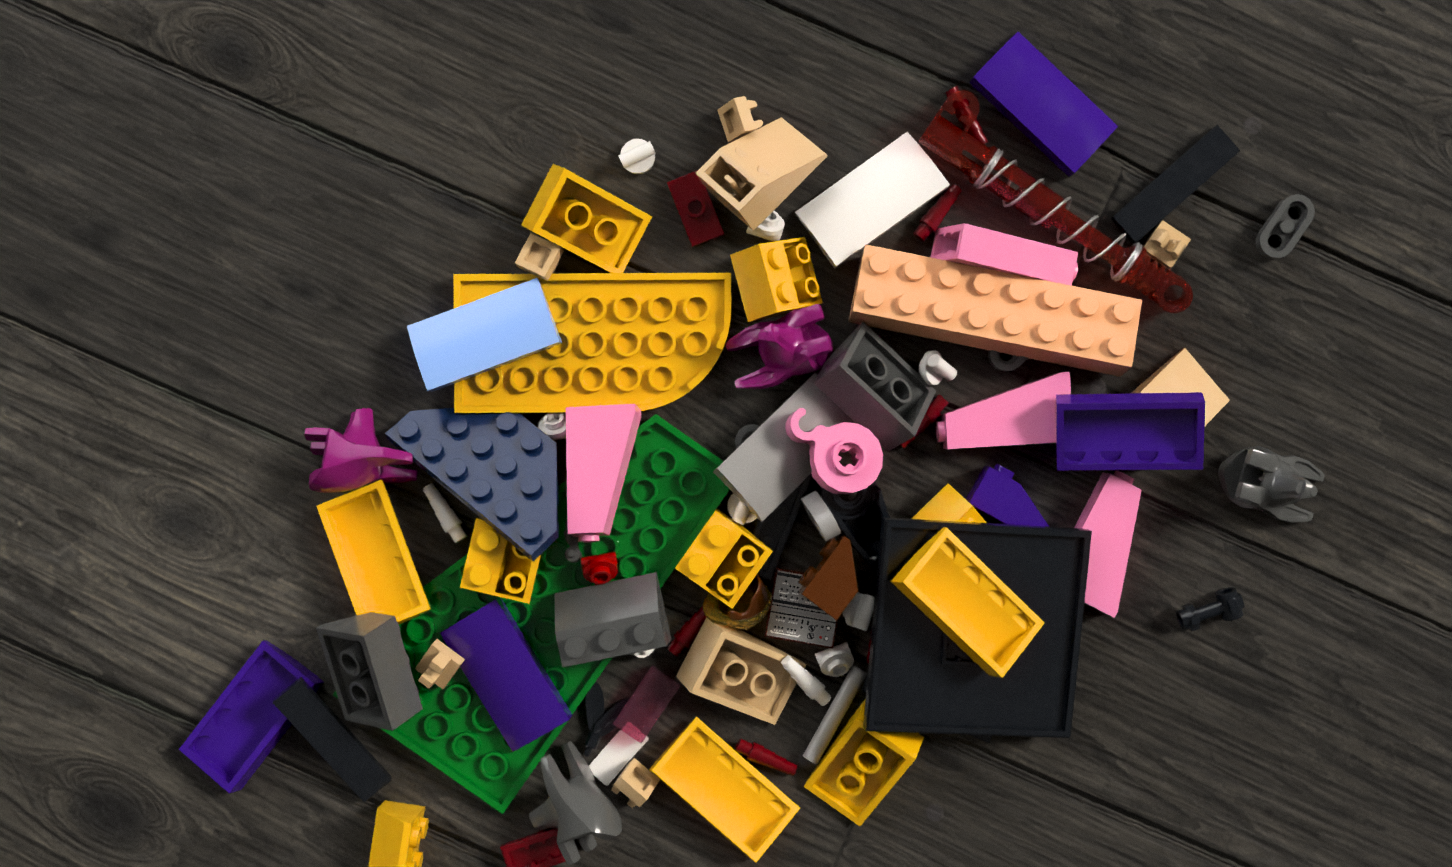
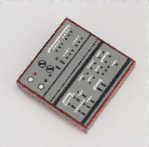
M776 567L764 637L833 649L838 619L835 620L799 593L802 585L798 581L805 572Z

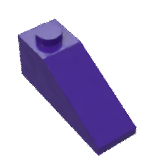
M997 463L994 469L989 466L983 467L966 497V500L973 507L1003 524L1049 527L1022 485L1012 479L1015 473Z

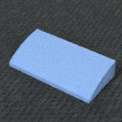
M538 277L407 326L426 389L432 392L562 344Z

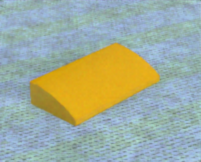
M383 480L376 481L316 506L356 615L369 612L393 615L397 623L401 624L431 610Z
M943 527L927 541L891 580L908 599L989 676L1003 678L1045 623L947 527Z
M695 717L649 769L754 862L761 858L800 809L799 806L698 717Z

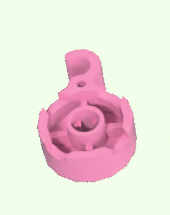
M800 408L788 417L785 425L786 433L796 443L809 444L811 474L821 488L833 494H851L866 489L877 479L882 469L883 452L879 440L869 429L858 423L843 422L830 427L819 425L809 432H803L798 424L800 418L806 414V410ZM848 451L852 456V464L842 466L839 462L842 459L838 455L839 452L845 453Z

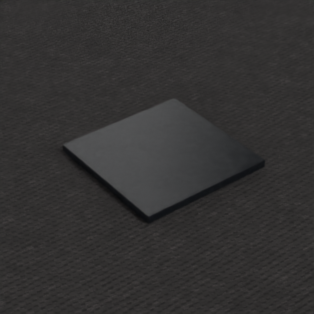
M882 517L863 722L865 731L1070 738L1092 531L1083 528ZM943 527H947L1045 622L1003 678L989 676L891 582L913 555Z

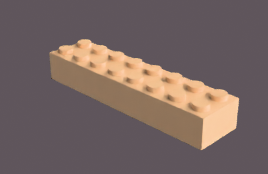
M865 244L860 258L848 322L855 324L864 322L870 327L1121 377L1132 368L1142 300Z

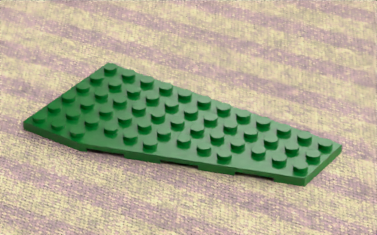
M655 414L638 427L610 536H599L600 542H579L578 545L582 557L616 552L618 573L610 581L657 572L661 589L730 490L713 473L723 460L659 415ZM566 480L558 486L559 537L541 554L530 603L527 604L502 597L501 599L573 714L612 657L562 667L555 635V593L595 585V583L589 582L583 577L581 560L577 563H571L565 558V551L570 547L563 533L566 530L565 522H567ZM466 554L423 587L431 610L399 624L401 638L410 660V668L419 690V698L423 709L395 730H382L503 814L568 721L512 752L461 667L444 689H441L435 683L429 689L418 681L422 674L415 668L433 642L438 639L447 646L440 633L498 598V596L460 588L467 559ZM335 691L333 696L338 699L337 692Z

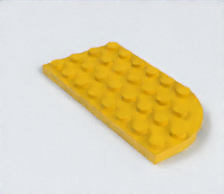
M731 273L551 274L548 281L538 277L562 344L454 383V413H566V407L636 404L641 411L662 407L680 399L703 381L718 361L724 349L731 323ZM453 274L454 308L535 279L537 276L533 274Z

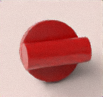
M616 552L581 558L583 577L589 582L605 584L614 579L618 573Z

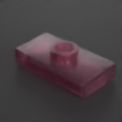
M652 665L614 720L613 725L642 743L679 689L680 684Z

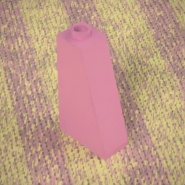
M965 223L937 228L930 256L931 258L1071 286L1078 272V252Z
M1070 372L1055 373L941 414L942 421L936 422L937 442H943V449L1056 443V395L1071 394Z
M636 404L566 407L568 534L578 537V542L580 543L600 542L599 536H610L641 420V409Z
M1115 470L1113 475L1102 473L1074 527L1092 531L1085 603L1115 618L1119 608L1142 491L1132 485L1135 480L1134 478Z

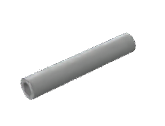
M852 665L803 754L804 758L814 764L819 763L866 678L867 672Z

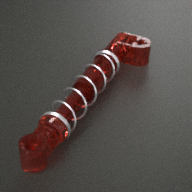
M959 89L946 99L919 139V144L967 175L969 183L976 186L977 189L985 187L1001 198L1003 207L1013 206L1028 216L1030 225L1039 224L1047 230L1052 225L1058 228L1056 235L1057 243L1063 244L1074 239L1085 246L1083 252L1085 262H1091L1101 257L1110 263V276L1115 282L1117 281L1119 284L1127 283L1130 286L1135 283L1134 289L1140 290L1142 288L1141 293L1143 295L1149 293L1148 298L1169 313H1179L1190 306L1193 300V291L1188 282L1170 269L1165 271L1166 267L1162 264L1158 266L1157 260L1154 259L1150 262L1151 256L1147 254V248L1142 246V244L1140 245L1138 242L1124 248L1123 243L1126 233L1121 234L1114 241L1096 229L1099 220L1098 215L1093 216L1088 222L1084 221L1069 210L1072 201L1071 196L1063 198L1044 185V178L1036 180L1017 167V160L1010 162L1002 157L1003 150L1000 151V148L998 149L996 146L988 147L968 134L967 131L976 120L980 110L979 100L973 92ZM966 98L970 101L968 108L972 112L969 115L963 113L959 117V120L966 124L964 130H961L940 114L945 110L953 115L956 111V107L952 105L955 100L961 102ZM966 150L985 163L984 168L963 155L962 151ZM994 169V170H996L998 173H996L995 175H993V174H991V171ZM1002 174L1009 179L1008 183L1006 184L997 177ZM1011 182L1019 186L1017 191L1010 186ZM1060 231L1064 232L1070 237L1063 241H1060ZM1087 249L1095 253L1096 256L1091 259H1087ZM1169 286H1181L1182 294L1180 298L1175 301L1164 299V292Z

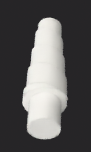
M433 483L425 486L423 492L435 511V515L445 533H449L455 543L466 538L467 535L460 526L462 521L458 519Z
M787 655L781 661L784 669L810 699H815L821 706L826 705L830 701L831 695L825 690V685L815 676L813 677L791 656Z

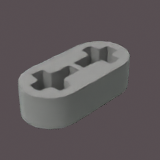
M816 490L801 498L808 516L825 542L841 534L834 516Z

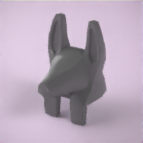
M1261 446L1247 447L1233 453L1221 463L1218 469V478L1222 489L1230 501L1242 508L1261 510L1270 517L1285 522H1307L1312 520L1314 513L1294 504L1301 499L1317 495L1318 489L1307 479L1323 482L1325 474L1310 461L1294 455H1278L1268 448Z
M571 741L562 745L569 767L570 780L567 781L563 777L550 754L540 759L541 769L549 797L544 803L529 813V818L534 828L537 827L540 830L558 828L557 845L568 865L574 864L581 858L574 842L575 839H578L584 851L588 852L597 846L594 836L610 840L622 832V819L611 800L597 787L593 773L586 760Z

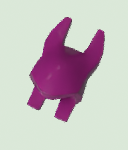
M815 304L802 309H795L776 321L756 323L730 338L725 343L729 352L759 346V352L764 363V367L735 380L736 388L766 389L777 386L792 376L820 371L833 351V341L830 335L819 325L815 324L824 319L821 305Z
M370 408L356 409L355 412H352L350 422L344 434L330 428L314 427L305 429L304 435L306 440L320 441L311 442L310 450L312 454L323 455L322 467L309 475V488L312 491L339 493L358 489L379 480H383L384 483L417 480V470L389 466L412 464L413 454L379 446L375 434L373 410Z

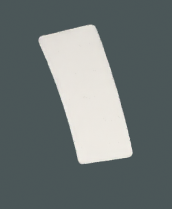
M628 721L589 765L593 775L604 785L608 786L649 738L632 722Z

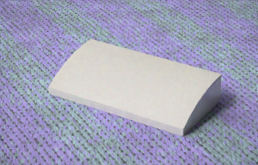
M906 132L798 209L795 214L835 269L862 250L865 244L869 245L946 190L950 184L921 146Z

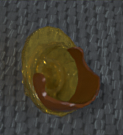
M757 574L733 609L709 593L704 599L703 611L706 618L713 623L727 625L732 629L748 631L750 628L763 622L770 609L772 596L767 586Z

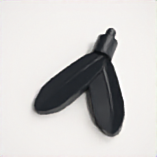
M594 683L585 696L587 721L590 730L584 743L587 746L584 751L586 757L591 755L593 749H597L602 736L611 732L633 713L637 704L636 698L628 697L621 699L604 713L603 691L599 683Z

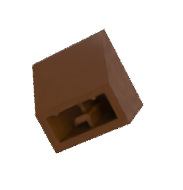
M839 536L837 540L834 537L828 540L819 553L823 557L822 561L816 569L809 566L798 581L802 585L799 593L835 620L839 618L858 592L851 540L846 536Z

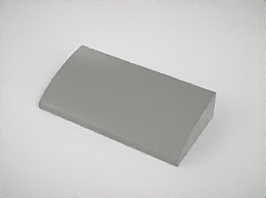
M816 373L799 387L713 471L761 522L812 472L809 455L810 446L807 443H796L789 438L785 430L788 417L796 410L804 408L806 414L800 418L798 424L803 432H809L819 425L830 427L843 422L856 423L814 384L817 377Z

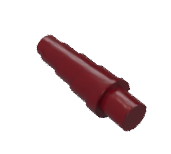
M957 86L945 92L951 103V106H949L951 111L954 112L972 141L978 148L987 143L988 140L977 121V117L968 99L963 97Z
M955 184L950 186L944 195H941L938 201L919 220L920 225L913 232L917 239L924 242L931 232H936V229L950 211L951 206L957 200L962 189Z
M938 394L930 403L916 435L900 444V446L905 448L920 433H923L930 424L932 425L942 416L940 412L949 402Z
M710 600L704 603L685 622L680 630H677L673 635L675 639L667 649L678 657L685 647L689 648L700 631L707 615L711 617L717 606Z
M742 738L737 742L735 751L745 755L747 760L794 776L797 764L788 761L786 758L777 755L756 742L750 743Z

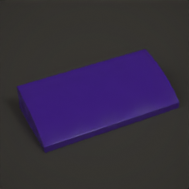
M1017 32L969 82L1068 177L1072 176L1118 127L1020 32Z
M1203 393L1056 395L1057 471L1203 470L1205 399Z
M501 597L496 598L440 633L447 646L465 659L460 666L512 752L570 720L573 714Z
M263 640L179 750L229 794L240 791L292 725L272 703L273 699L300 677L316 693L324 681L286 652L267 640Z

